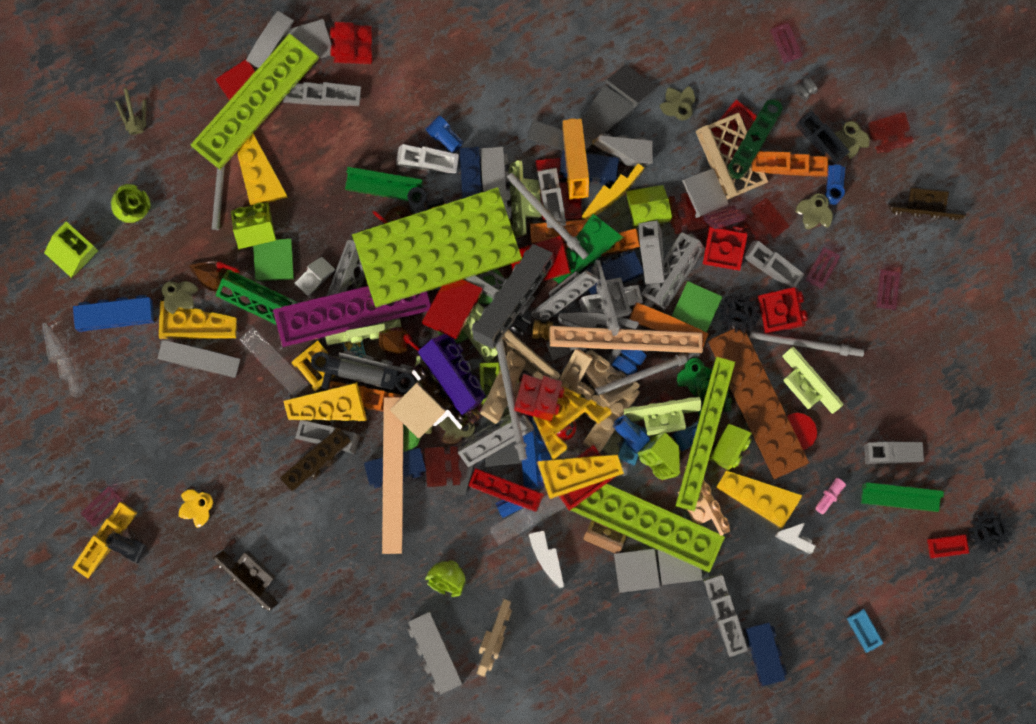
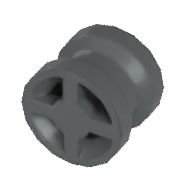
M808 77L803 79L801 84H797L794 87L798 96L804 101H807L811 94L818 92L815 83Z

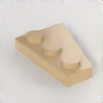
M594 351L586 352V354L593 357V360L585 373V377L594 389L626 376L623 372L617 371L610 366L608 361ZM632 382L600 396L609 407L637 390L640 385L637 382Z

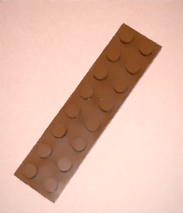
M734 329L708 340L715 358L719 357L735 362L729 387L773 479L775 480L809 464L746 331L743 333L741 329H738V332L735 333Z

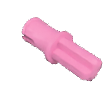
M836 478L830 488L824 491L825 495L817 504L816 510L824 514L833 501H837L838 495L846 484L839 478Z

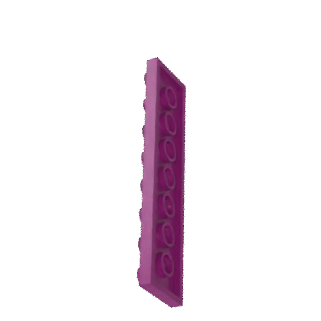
M369 286L273 309V314L283 348L343 333L347 330L363 328L428 312L431 305L426 291L376 308Z

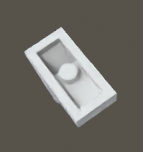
M323 257L307 266L308 270L295 282L308 297L335 271Z
M804 523L775 534V537L809 554L813 553L815 545L811 544L812 540L804 536L798 537Z

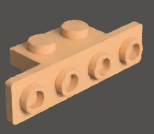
M703 479L695 511H687L693 522L698 525L712 519L719 534L722 536L730 532L729 522L723 517L719 503L714 500L710 486Z

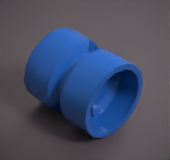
M621 350V356H617L611 366L629 376L637 372L636 366H641L647 356L641 350Z

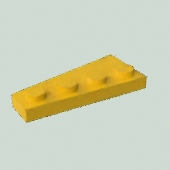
M252 134L237 151L250 206L256 203H266L287 198L254 134Z
M160 300L158 336L160 339L236 338L237 319L235 317L213 312L208 313L196 308L184 309L178 307L174 314H171L165 309L164 301Z
M357 383L284 401L288 420H367Z
M618 455L537 461L549 499L624 474Z
M729 471L724 473L716 486L720 491L781 529L803 496Z

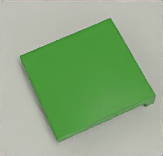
M279 239L253 246L256 282L294 279L292 239Z
M687 281L672 317L707 332L722 296Z

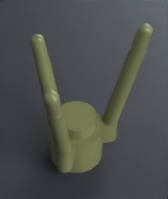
M124 88L130 115L128 120L119 101H115L125 124L126 131H129L130 135L143 133V128L147 127L146 100H143L142 117L140 120L138 116L134 117L128 89Z

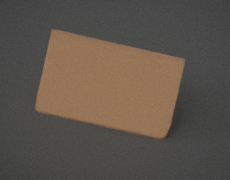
M591 520L583 539L618 554L627 536Z

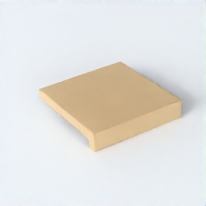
M417 382L390 411L411 432L420 438L446 411Z

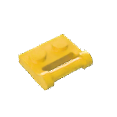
M316 341L291 362L311 383L312 389L315 392L322 388L325 373L319 372L323 378L318 381L303 361L308 359L311 362L312 356L317 352L328 354L319 341ZM318 358L317 366L324 367L326 365V358Z

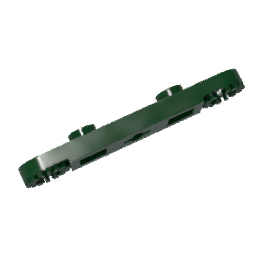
M767 100L729 163L728 173L732 178L741 179L746 175L781 115L783 108L779 100ZM768 106H776L778 111L776 113L770 112ZM755 135H757L758 140L753 142L752 137H755ZM739 165L743 170L741 173H735L733 166Z

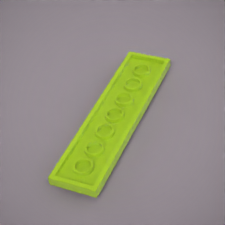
M289 33L191 143V147L221 170L315 64L319 57Z
M605 484L570 510L708 573L711 571L725 538L723 535L721 536L712 530L609 484Z

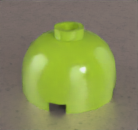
M122 185L112 196V212L122 222L135 223L146 216L151 207L150 199L146 192L136 189L138 187L136 185Z
M452 560L441 561L430 568L425 580H428V586L444 595L445 591L452 593L451 597H458L461 595L465 585V574L457 562Z

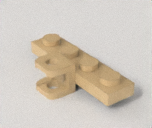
M576 348L559 379L562 381L561 386L580 394L581 397L583 394L587 400L593 397L595 391L581 380L593 357Z
M511 350L506 358L516 401L521 384L520 381L518 383L517 381L527 360ZM501 369L480 414L495 424L500 421L506 405H508Z
M635 390L609 407L601 396L594 395L591 400L597 402L602 407L610 408L612 414L600 424L596 422L584 440L583 445L587 448L594 445L600 453L615 431L613 428L614 421L624 415V409L632 406L640 392ZM584 412L588 418L593 420L586 412Z
M503 599L492 632L486 631L479 650L480 654H483V651L485 652L477 672L478 675L485 677L486 671H491L494 660L499 656L505 638L503 635L506 626L503 623L505 620L509 621L512 612L509 609L511 601Z

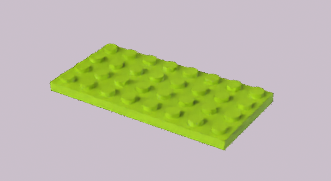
M498 187L352 234L376 308L522 260Z

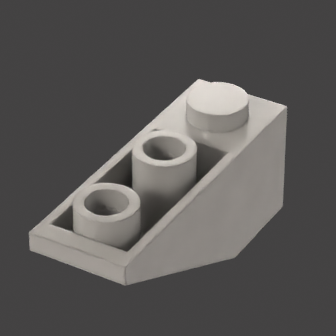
M600 134L599 137L593 140L595 146L611 156L619 158V161L627 166L640 164L646 167L653 163L652 141L645 140L644 137L630 139L625 135L611 137L610 134Z
M658 221L639 223V241L645 283L665 282L662 229Z
M872 442L864 445L865 464L924 462L923 442Z

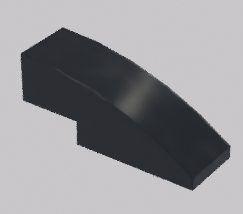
M810 111L796 123L795 126L834 164L850 153L826 123L823 124L813 111Z

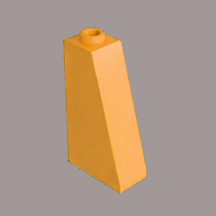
M570 118L563 120L569 198L589 197V174L582 119Z

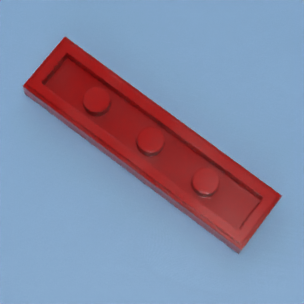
M475 468L468 485L473 489L533 512H537L544 494L477 468Z

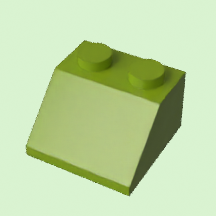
M664 185L626 191L633 229L639 228V223L658 221L659 224L671 221L670 204Z

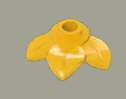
M195 490L183 492L181 497L185 503L179 509V517L183 519L193 518L197 528L203 526L208 521L209 510L213 506L212 496L206 492L198 493ZM201 499L205 500L204 506L201 505Z

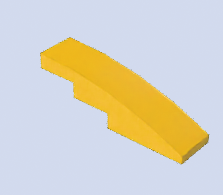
M637 164L628 178L620 175L611 189L604 185L582 215V220H589L593 214L601 213L616 202L643 173L644 167Z
M120 502L111 516L105 520L97 534L91 538L72 568L86 578H90L111 551V549L105 546L108 536L113 531L122 535L137 512L125 503Z

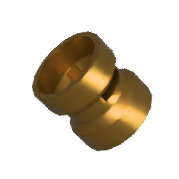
M534 320L532 338L538 339L542 337L550 341V326H553V322L547 321L542 323L540 320Z

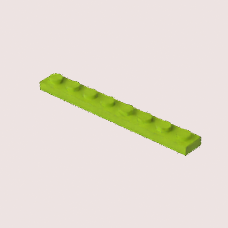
M719 357L715 359L676 507L695 511L732 376L734 361Z

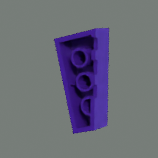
M443 334L431 339L418 353L462 415L474 409L487 397L477 377L471 374V365L469 361L464 360L461 354L463 351L461 345L456 344L454 338Z

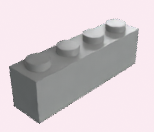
M503 147L480 148L483 192L498 187L507 216L512 218L511 207H507V200H510V189H506V183L509 182L507 179L509 172L505 171L504 165H508L507 153H503Z
M426 613L409 621L410 626L407 627L410 637H415L418 643L415 645L419 656H424L426 662L423 665L427 674L431 673L434 680L431 683L435 692L439 691L440 694H443L462 685V681L431 613Z

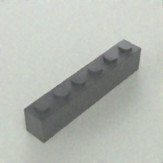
M534 244L529 250L524 252L520 263L514 266L510 277L504 280L500 291L494 294L490 305L484 308L480 319L474 322L472 333L475 341L492 349L496 347L554 265L552 252Z

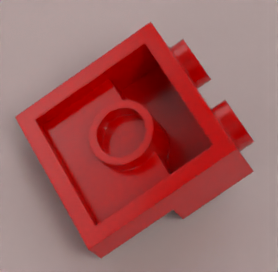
M335 22L334 26L330 28V38H333L330 56H334V63L371 64V26Z
M714 222V225H709L703 264L740 271L747 231H744V228L740 226H733L732 229L725 228V224Z
M793 287L758 296L765 333L805 326V321H808L807 312L802 310L801 303L804 302V296L802 291H799L797 288Z
M523 374L513 411L551 421L553 415H557L559 412L560 404L557 403L558 398L562 399L565 389L561 387L562 381L543 376V379Z

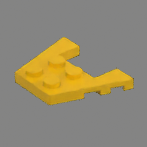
M565 388L562 399L558 398L557 403L560 404L559 412L557 415H553L551 421L532 417L551 457L555 459L567 450V445L556 435L584 412L600 424L612 414L611 409L606 406L602 407L591 399L582 398L580 394Z

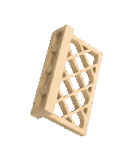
M739 113L701 127L696 131L710 167L714 169L727 200L768 183L763 172H756L760 175L762 181L756 183L750 180L753 172L751 165L747 179L744 177L740 179L745 182L743 189L737 191L734 185L736 179H732L728 173L727 164L728 161L732 160L730 157L733 149L737 150L739 148L735 145L738 137L744 139L747 134ZM733 119H736L738 124L737 131L727 128L729 122ZM718 127L722 129L721 137L713 136L711 128ZM726 131L735 135L732 144L723 140ZM721 143L730 147L727 156L719 150ZM737 165L735 173L739 172L741 166Z
M506 331L502 337L505 353L508 354L509 351L513 350L526 359L527 362L523 368L532 377L543 379V376L556 380L560 379V373L511 331Z

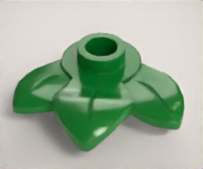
M690 358L687 360L685 368L677 375V385L679 387L687 385L690 392L695 395L693 378L711 375L712 370L705 367L700 359ZM694 364L698 366L696 371L691 369Z

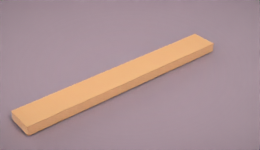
M550 326V346L689 353H702L703 351L702 333L619 329L617 336H613L608 328Z
M384 398L382 554H402L403 423L390 411L401 398Z

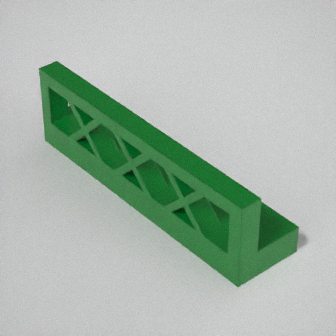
M347 167L346 173L348 176L345 186L347 191L408 201L407 195L412 188L420 187L423 189V181L421 179ZM414 194L412 200L420 202L421 194Z
M229 269L223 276L215 295L275 325L273 309L297 304L296 301ZM223 287L231 289L233 294L227 295L223 293ZM240 296L248 297L250 303L242 302ZM257 305H265L268 311L263 312L259 310Z
M866 482L862 484L861 504L939 512L940 498L944 497V491Z

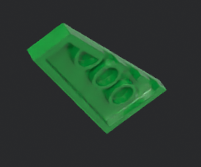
M593 214L576 236L580 241V245L589 256L583 260L574 249L571 250L568 247L566 252L571 273L553 278V280L560 284L574 272H583L588 265L594 263L604 252L606 253L616 242L624 237Z

